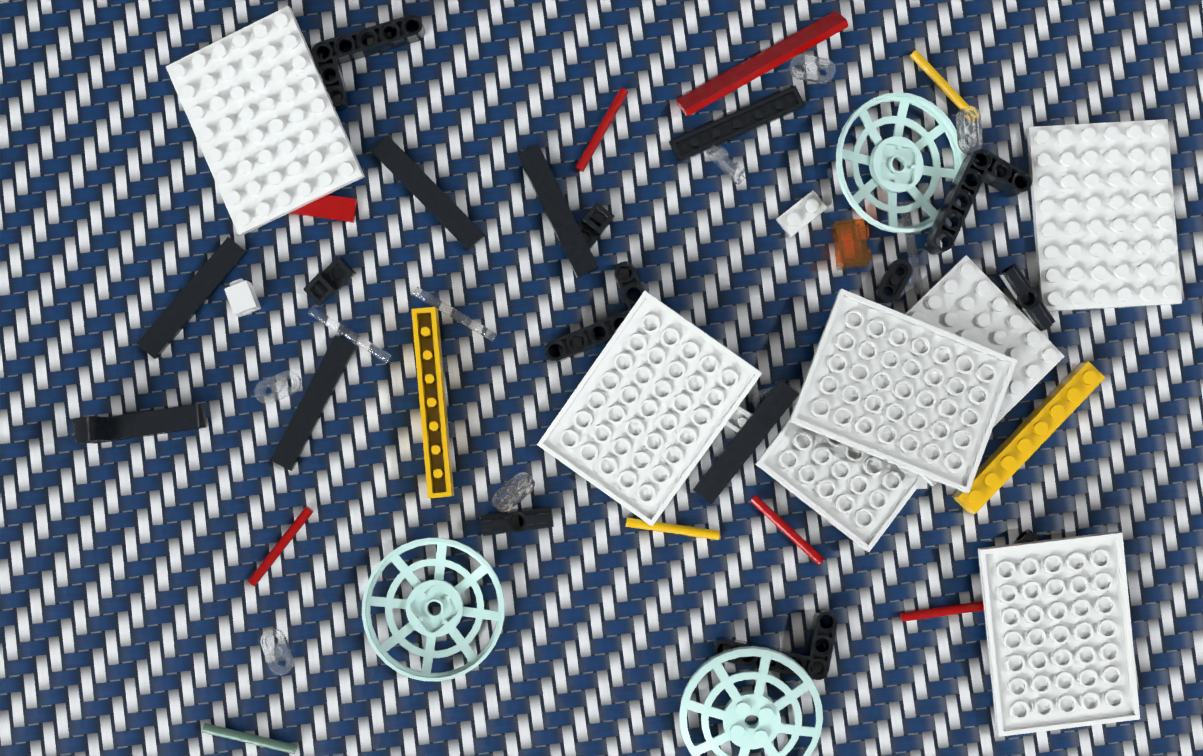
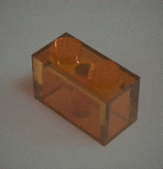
M864 219L835 221L832 226L837 270L867 267L868 262H871V249L867 248L866 239L869 238V227L865 225Z

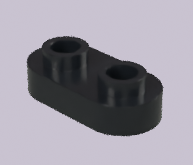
M897 259L887 268L876 288L877 298L881 302H894L901 295L913 272L912 266L907 260ZM896 268L902 269L903 274L901 276L896 274ZM884 288L891 290L890 296L884 294Z

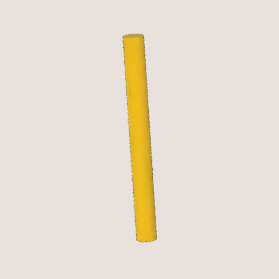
M917 50L910 55L915 63L972 123L980 117Z
M628 517L625 526L719 540L720 535L718 530L655 522L651 526L642 519Z

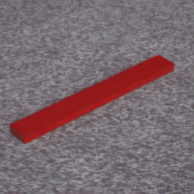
M834 11L676 99V102L686 116H690L848 27V22L841 14Z

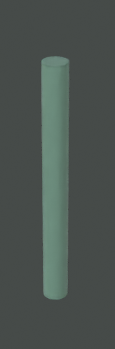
M204 723L202 729L203 733L295 754L297 749L295 744Z

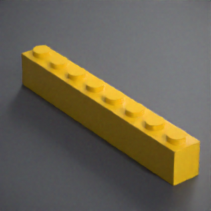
M436 307L411 309L428 498L454 496L438 309Z
M1089 361L1079 363L978 468L970 492L964 493L957 490L952 497L968 513L976 514L1106 377Z

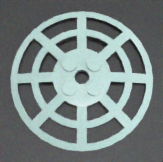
M896 92L870 99L849 117L838 139L836 170L843 194L859 216L881 230L892 233H911L924 230L933 225L940 209L937 211L928 200L935 192L940 177L953 178L954 181L965 159V155L957 130L941 109L923 97L910 93ZM900 102L897 116L883 117L872 122L867 109L880 103ZM909 104L926 111L939 125L927 132L920 124L906 118ZM860 117L865 129L857 138L853 152L845 150L843 145L846 134L853 122ZM885 124H895L893 137L882 140L876 128ZM904 126L914 130L921 138L913 143L911 140L902 137ZM944 132L952 148L954 169L941 168L940 156L934 139ZM868 135L875 145L870 156L859 154L861 146ZM925 146L929 148L932 167L924 166L920 150ZM842 159L852 162L853 176L859 188L853 196L844 178ZM893 159H897L900 162L899 171L893 168ZM858 163L869 166L872 178L865 185L860 176ZM922 175L932 176L927 190L922 195L916 188L917 183ZM877 186L887 191V204L878 201L870 192ZM907 191L915 200L914 203L909 205L897 206V193ZM866 198L875 207L886 211L888 214V225L874 220L858 204ZM921 207L930 216L927 220L916 225L898 227L897 213H907Z
M446 538L418 539L401 545L390 552L372 572L365 587L362 600L364 630L376 654L396 672L421 681L438 682L450 680L464 675L477 667L496 645L505 618L503 589L491 565L471 547ZM437 545L436 558L421 560L410 566L399 556L405 551L418 546ZM447 546L466 552L476 559L481 566L470 574L461 565L446 560ZM392 562L401 573L392 582L387 597L372 596L379 576L385 567ZM435 566L434 579L421 582L413 572L422 567ZM445 567L457 571L465 579L454 587L452 584L444 581ZM487 573L492 579L496 590L498 611L484 609L483 594L477 581ZM406 578L414 589L408 599L394 598L398 586ZM470 586L473 588L476 596L477 608L463 606L460 594ZM433 601L441 605V612L437 615L431 614L428 610L429 604ZM371 606L385 607L386 621L392 636L382 644L377 639L372 626ZM393 608L406 609L409 623L400 630H398L394 621ZM462 616L476 618L471 631L464 638L456 626L459 624ZM483 619L497 621L490 641L483 651L476 655L469 643L477 635ZM414 630L427 636L425 649L413 645L405 637ZM449 633L456 645L448 649L435 651L436 637ZM399 643L409 652L424 657L422 670L417 671L402 665L392 658L387 651ZM462 651L469 661L464 666L452 671L431 673L433 658L448 657Z
M757 646L725 650L703 663L687 683L681 698L679 711L682 736L692 756H700V754L711 749L718 756H730L719 748L720 745L729 740L740 747L738 756H748L750 749L762 747L769 756H786L796 744L799 736L813 737L803 755L810 756L817 746L823 723L820 696L812 678L805 669L781 652ZM739 657H761L758 672L745 671L729 676L722 663ZM770 660L780 662L789 667L803 682L791 690L782 680L768 674ZM714 669L720 682L710 691L704 704L690 700L698 682L709 671ZM742 680H756L754 691L739 693L733 684ZM766 682L778 687L785 695L774 702L769 696L764 694ZM726 689L731 699L726 704L724 710L712 707L715 698L722 690ZM808 690L812 695L816 710L815 727L802 726V712L797 700ZM790 703L793 706L795 715L794 725L781 723L779 713L781 709ZM688 709L702 714V730L706 741L696 746L693 745L687 728ZM749 715H755L758 717V722L754 725H748L745 719ZM709 716L723 720L725 732L712 737L709 729ZM778 733L791 734L792 736L788 743L778 752L772 741Z

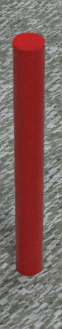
M619 89L575 167L577 170L584 172L628 94L626 89Z
M756 494L750 499V502L818 566L825 560Z
M306 506L252 574L248 580L251 585H257L314 512L311 508Z
M983 601L900 612L901 622L983 611L984 605Z

